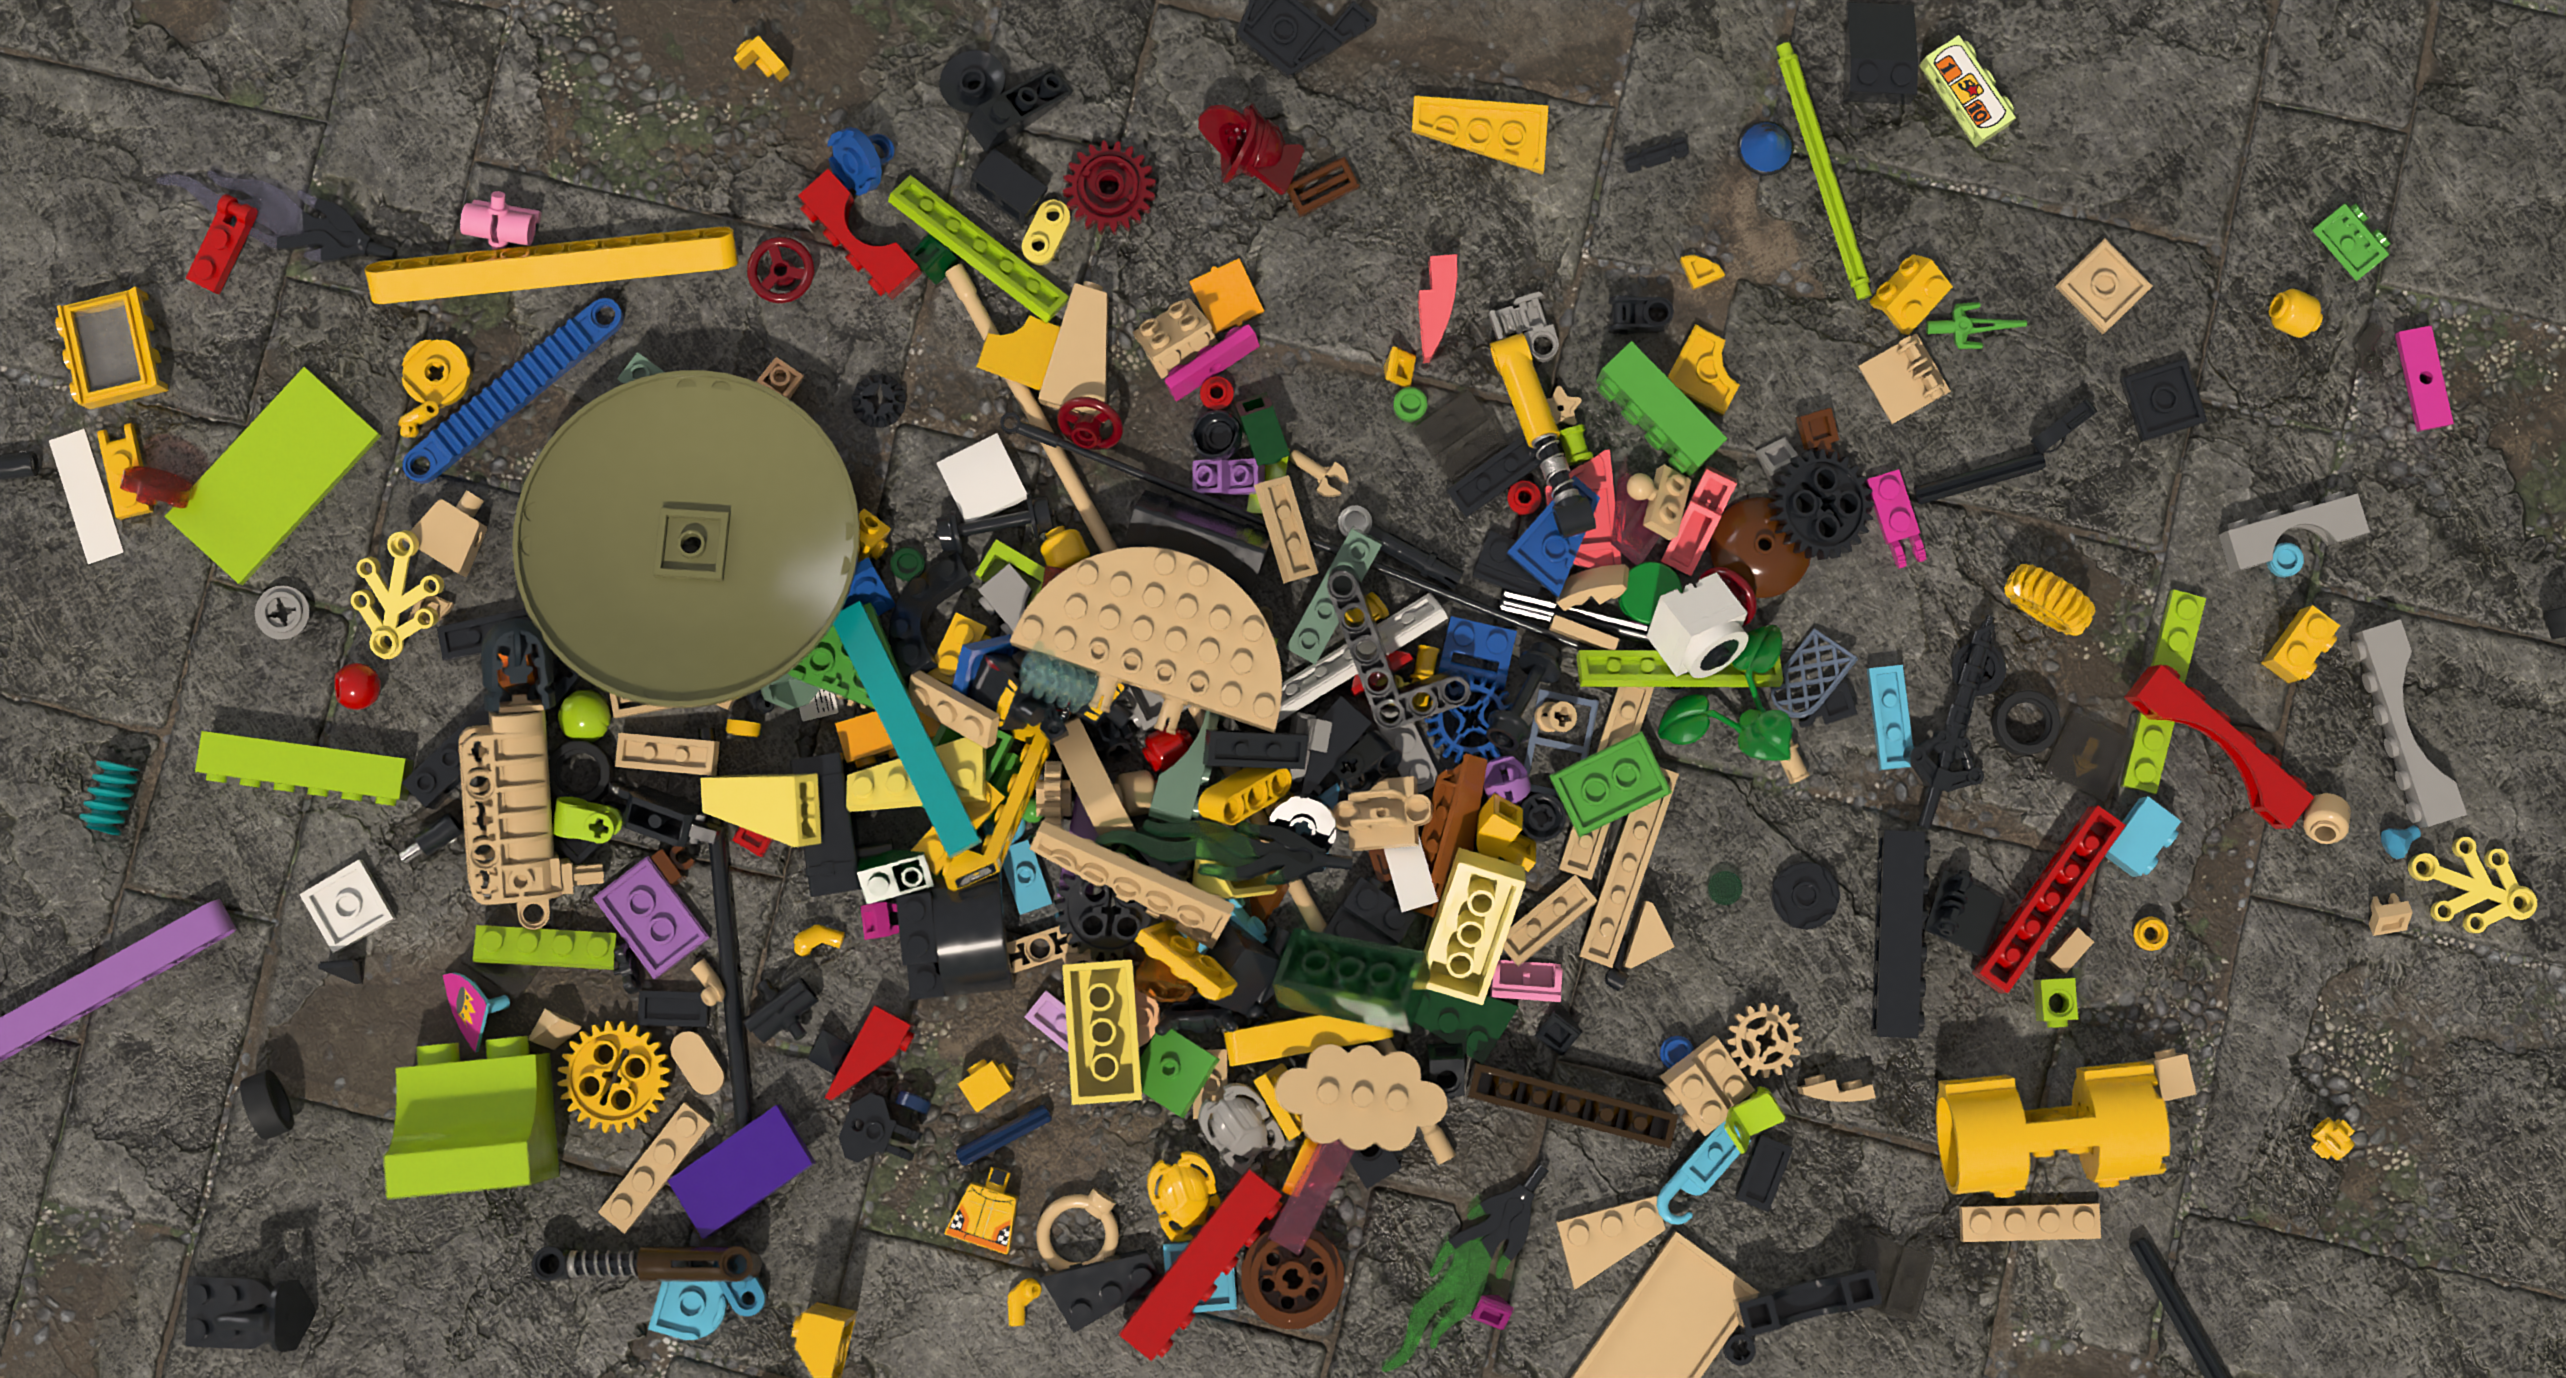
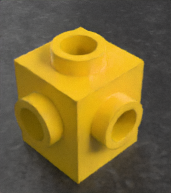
M863 509L859 513L860 549L858 562L868 557L869 559L872 557L875 560L879 559L888 547L885 539L891 530L890 527L876 516Z

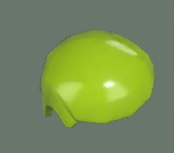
M577 690L564 699L558 712V721L562 732L568 738L574 741H588L592 743L604 736L610 725L611 715L607 700L602 695L593 690Z

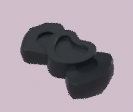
M624 942L619 943L614 948V955L619 963V968L614 969L613 972L615 976L622 975L623 988L628 994H636L642 988L636 960L632 955V949Z

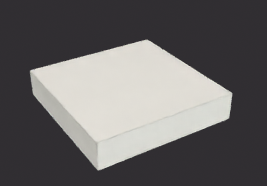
M361 859L299 894L333 954L339 953L396 919L370 871Z

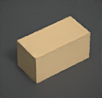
M2078 927L2072 928L2045 960L2061 974H2066L2094 941Z

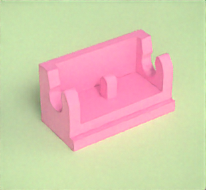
M1499 960L1490 984V997L1561 1002V964L1524 962L1518 967L1513 961Z

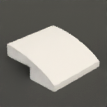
M997 433L937 462L938 468L966 523L987 519L1027 499V492Z

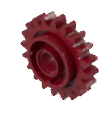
M1102 141L1101 151H1097L1090 144L1089 156L1078 152L1077 156L1080 164L1077 165L1070 162L1068 164L1070 171L1074 175H1065L1063 177L1064 182L1072 186L1063 189V195L1073 199L1069 200L1066 206L1069 210L1078 208L1074 214L1076 222L1086 217L1085 228L1087 230L1096 223L1098 224L1100 235L1103 234L1106 226H1110L1112 234L1116 235L1118 225L1121 224L1129 232V220L1132 219L1136 223L1141 224L1142 219L1138 212L1150 213L1151 209L1145 201H1154L1156 198L1153 192L1147 190L1156 186L1155 179L1146 178L1152 174V167H1141L1145 161V156L1142 154L1133 158V146L1128 147L1125 152H1121L1120 141L1115 143L1113 150H1109L1106 141ZM1112 181L1117 183L1119 188L1114 194L1106 195L1101 192V186L1105 182Z

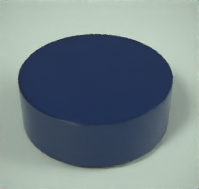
M903 1090L899 1091L895 1102L900 1106L928 1115L932 1104L928 1099Z

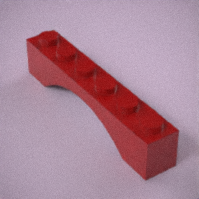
M2168 665L2148 666L2125 695L2124 699L2149 720H2167L2184 724L2202 732L2216 742L2230 757L2239 771L2247 790L2250 808L2273 828L2290 829L2314 799V796L2306 790L2307 785L2300 778L2288 775L2281 769L2282 763L2276 757L2269 753L2264 754L2255 746L2257 742L2252 736L2235 729L2230 724L2231 719L2224 712L2218 709L2213 710L2205 703L2206 698L2200 691L2193 687L2188 688L2179 680L2180 675L2176 670Z

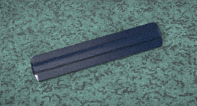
M1040 1105L958 1148L955 1151L959 1162L966 1166L1050 1122L1052 1116L1047 1106Z

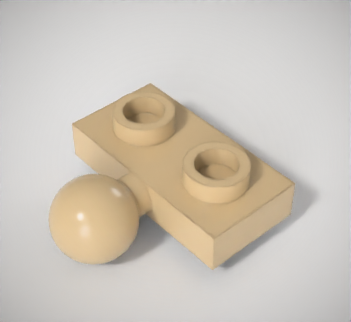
M1665 464L1656 469L1654 481L1643 473L1631 476L1627 482L1628 494L1635 500H1649L1643 526L1669 541L1677 537L1691 479Z

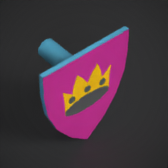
M456 972L444 974L446 994L455 1020L474 1052H479L487 1014L509 1008V998L503 995L488 1000L476 982H473L465 975Z

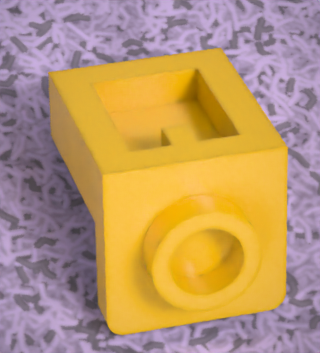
M759 36L753 40L748 39L743 42L736 51L737 55L733 58L742 70H745L759 58L755 62L759 69L768 78L773 74L780 82L790 74L785 64Z

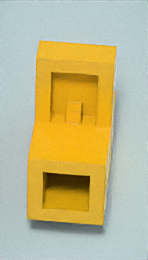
M1494 793L1479 812L1476 842L1479 854L1496 859L1501 857L1506 862L1525 867V870L1529 872L1536 864V842L1520 834L1523 829V808Z

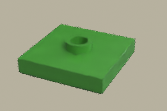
M1173 1029L1164 1036H1159L1155 1033L1139 1059L1141 1092L1179 1117L1184 1118L1220 1059Z

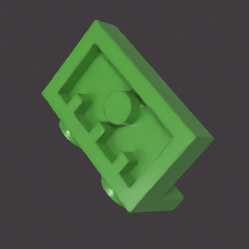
M2346 201L2312 231L2357 281L2390 255V250L2387 247L2391 242L2380 229H2376L2373 232L2365 223L2369 217L2357 203L2351 206Z

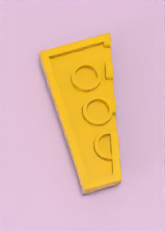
M1414 96L1411 132L1543 175L1548 106Z

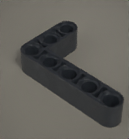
M1338 565L1331 570L1327 581V590L1378 725L1385 729H1395L1459 707L1467 702L1471 693L1470 680L1463 671L1457 669L1448 670L1399 688L1357 572L1348 565ZM1344 575L1351 579L1353 585L1348 590L1342 591L1335 587L1333 584L1334 579ZM1350 608H1359L1363 611L1364 618L1354 623L1346 618L1345 613ZM1362 640H1371L1376 645V649L1371 654H1363L1358 650L1357 645ZM1374 672H1382L1387 676L1388 681L1384 685L1376 686L1369 681V676ZM1451 681H1459L1465 688L1462 693L1452 695L1446 691L1445 687ZM1425 692L1431 696L1432 701L1426 706H1419L1414 703L1413 697L1417 693ZM1391 703L1396 705L1400 711L1396 716L1389 718L1384 716L1380 709L1385 704Z

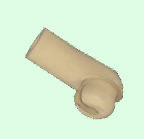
M702 959L691 968V971L706 988L701 993L703 1002L708 1006H714L717 1002L723 1001L726 992L717 973L705 959Z

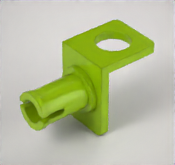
M1757 1087V1093L1756 1090L1751 1093L1750 1099L1729 1108L1724 1128L1739 1152L1743 1154L1747 1152L1750 1136L1785 1121L1786 1116L1769 1089ZM1735 1127L1737 1128L1740 1134V1138L1736 1133Z

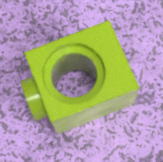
M2075 978L2033 980L2036 1021H2047V1028L2068 1027V1020L2078 1019ZM2055 993L2059 994L2063 1000V1006L2057 1013L2053 1012L2049 1007V999Z

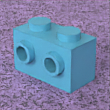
M2149 796L2139 798L2122 821L2126 826L2105 857L2132 877L2141 876L2143 873L2148 875L2159 861L2155 856L2163 846L2165 848L2169 847L2178 836L2179 831L2176 828L2181 823V820Z

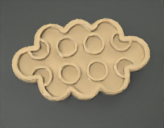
M1334 1044L1322 1045L1309 1055L1306 1068H1294L1284 1072L1276 1081L1274 1088L1275 1099L1279 1106L1287 1112L1301 1115L1302 1129L1310 1140L1319 1144H1327L1340 1139L1346 1147L1353 1150L1366 1149L1373 1143L1384 1150H1401L1407 1147L1414 1139L1416 1127H1429L1440 1122L1445 1116L1448 1107L1447 1097L1438 1085L1428 1081H1421L1420 1066L1410 1054L1399 1051L1391 1052L1383 1057L1378 1050L1368 1045L1358 1046L1348 1053L1340 1046Z

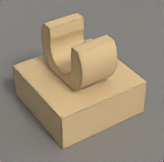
M2395 893L2390 894L2389 904L2381 905L2378 897H2373L2370 905L2372 916L2369 922L2372 935L2376 936L2407 930L2413 913L2409 902H2400Z

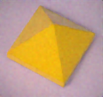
M1392 347L1383 367L1385 379L1404 388L1410 387L1416 356L1398 347Z

